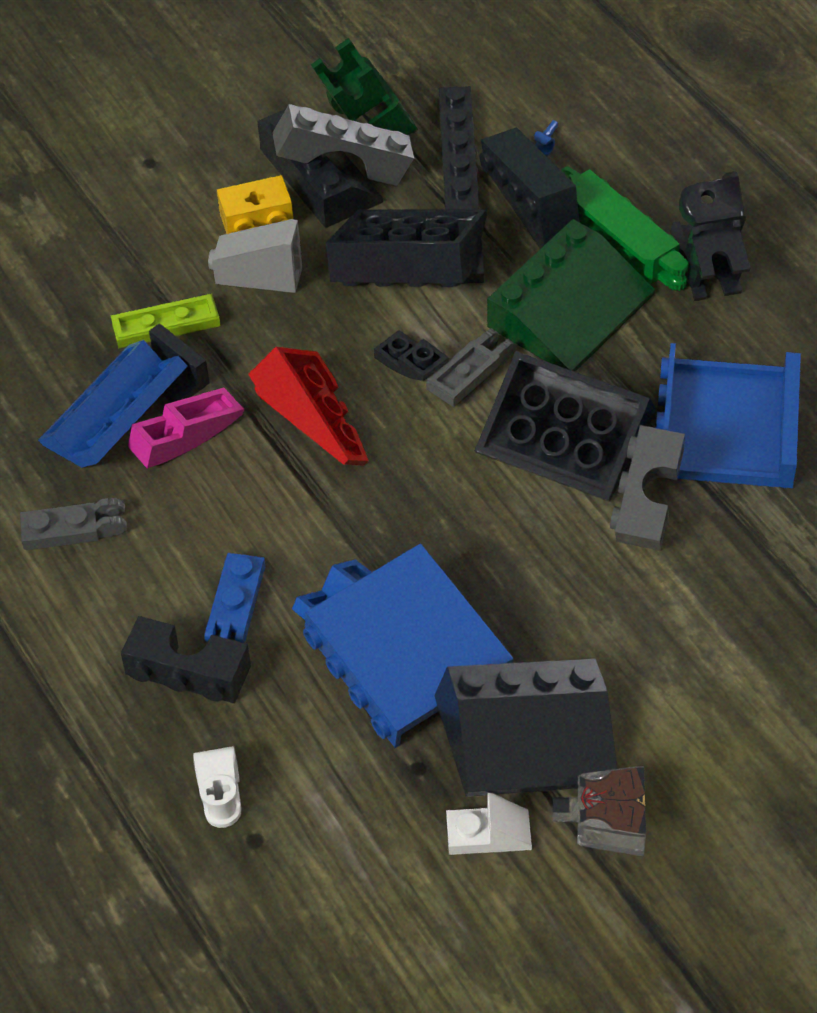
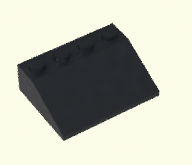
M487 209L357 210L326 242L330 282H342L344 286H357L363 282L375 283L379 287L391 286L395 283H408L411 287H421L428 283H441L443 287L459 286L473 270L487 219Z
M515 351L474 451L610 502L619 486L622 472L627 471L632 462V459L627 458L631 436H638L640 425L649 427L656 408L648 397Z
M596 659L449 666L446 668L434 696L466 797L484 796L487 793L498 795L583 788L580 786L579 776L589 780H598L607 776L611 771L618 770L608 691Z

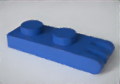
M227 553L205 631V642L209 641L211 635L216 636L217 630L221 631L220 637L231 639L232 632L236 633L235 641L245 643L266 567L264 557Z

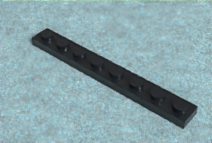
M471 86L439 88L445 209H479ZM482 240L479 244L473 270L462 284L484 283Z

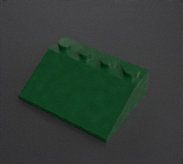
M572 219L487 298V327L492 328L503 337L544 361L575 372L654 295L655 289L601 234Z

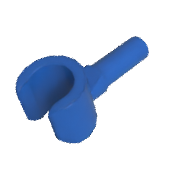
M555 120L551 121L545 131H537L534 134V140L537 141L535 146L545 156L552 152L555 145V139L551 137L558 127V122Z

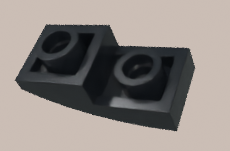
M400 330L374 348V358L403 376L419 381H424L449 362L448 356L425 339L416 343Z

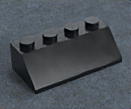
M286 109L257 121L260 150L325 228L350 218L357 210H367L383 203V197L343 151L324 153L309 163L277 156L273 131Z

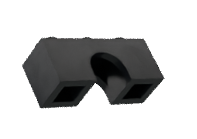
M138 616L121 651L125 675H129L140 682L151 681L166 685L174 691H189L200 694L211 701L218 702L223 700L235 704L251 668L248 644L211 635L202 651L194 655H181L176 653L179 645L175 625Z

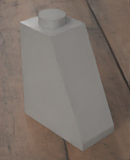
M290 219L220 235L216 249L210 250L208 259L209 269L214 271L215 284L296 293L302 271L298 220Z

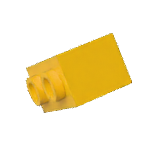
M282 175L217 189L219 211L226 234L293 219L292 202Z

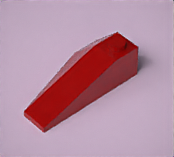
M275 347L248 374L255 385V392L262 400L343 465L364 466L369 462L356 429L347 423L344 415L348 413L346 404L342 401H337L334 393L339 388L337 382L317 351Z

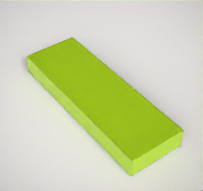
M212 294L111 315L118 349L141 340L151 342L149 330L159 323L175 336L221 326Z

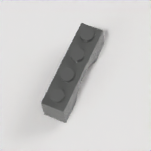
M288 104L273 131L276 155L279 157L309 163L317 156L327 152H350L364 161L367 179L394 186L398 185L414 159L409 135L399 131L375 127L369 123L352 121L338 115L314 111L308 107Z

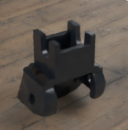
M727 172L722 179L696 183L683 189L679 199V211L683 219L689 224L681 226L679 221L673 222L670 234L680 244L679 253L684 256V259L689 264L687 276L694 301L707 298L704 279L714 277L719 280L724 296L742 293L739 279L742 273L749 272L751 269L741 236L746 216L739 176L737 172ZM708 195L713 199V202L706 204L702 201L701 197Z

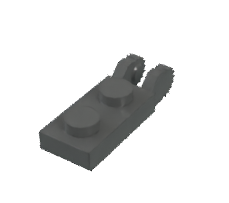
M492 328L488 331L486 330L476 340L470 341L448 363L427 379V390L452 407H455L500 365H503L510 359L515 351L516 343L506 339L491 351L490 349L495 346L499 339V333Z
M117 498L100 499L96 504L86 503L20 512L23 549L33 550L99 541L98 538L121 535L125 533L124 531L127 528L125 518L120 517L125 512V504L123 500Z

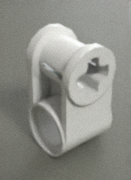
M234 746L193 753L197 783L207 821L212 826L218 828H226L233 825L241 816L238 782L240 781Z

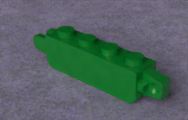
M569 166L562 168L561 171L576 185L579 222L601 234L649 284L659 280L665 286H668L669 289L675 291L686 288L687 276H685V273L688 272L689 264L684 259V256L679 253L680 244L674 236L667 234L654 223L651 217L644 215L632 205L628 198L621 196L610 187L605 179L598 177L590 169L580 174Z

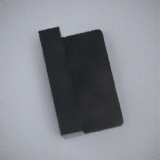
M160 323L149 330L152 350L162 361L179 356L187 365L184 371L162 395L171 402L192 397L210 384L207 362L202 356Z

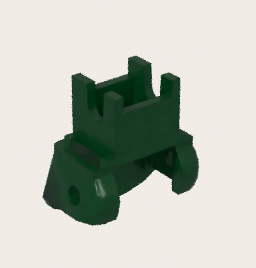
M349 38L335 47L340 56V63L336 67L328 68L320 58L311 64L327 90L326 94L329 104L336 112L344 114L347 119L358 122L357 119L384 101L388 108L367 123L390 131H399L406 135L414 134L418 131V128L398 97L371 61L359 54Z

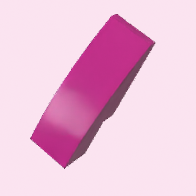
M225 388L165 404L162 416L132 424L128 447L148 469L174 459L208 441L242 416L244 408Z

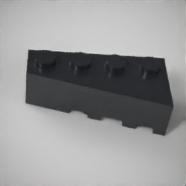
M517 127L481 139L482 153H480L479 159L483 170L486 173L488 172L540 249L572 219L579 222L576 185Z

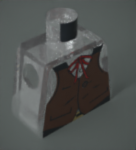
M644 766L580 774L577 781V797H553L552 821L577 822V844L580 846L644 856L646 839Z

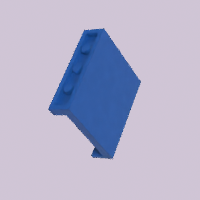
M670 343L669 358L662 357L660 379H667V385L660 384L658 406H665V412H657L656 428L685 434V449L678 479L793 488L797 466L801 353L786 352L784 367L676 359V343Z
M421 543L305 612V629H303V634L306 641L314 650L319 648L326 658L325 662L330 673L336 679L342 678L348 686V693L353 703L359 709L364 707L372 718L371 723L376 733L382 739L387 738L394 748L400 745L403 733L439 711L434 695L447 667L513 663L514 659Z

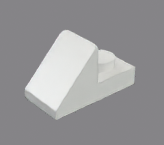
M487 793V808L446 810L449 855L532 850L528 809L496 794Z

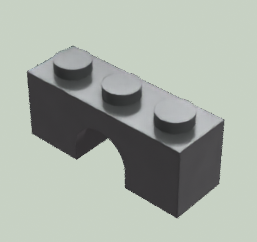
M640 425L638 436H631L627 458L632 459L629 472H622L618 493L624 494L621 507H614L610 522V529H615L617 542L661 551L669 518L668 505L649 500L644 494V489L649 482L656 478L678 479L685 449V434Z

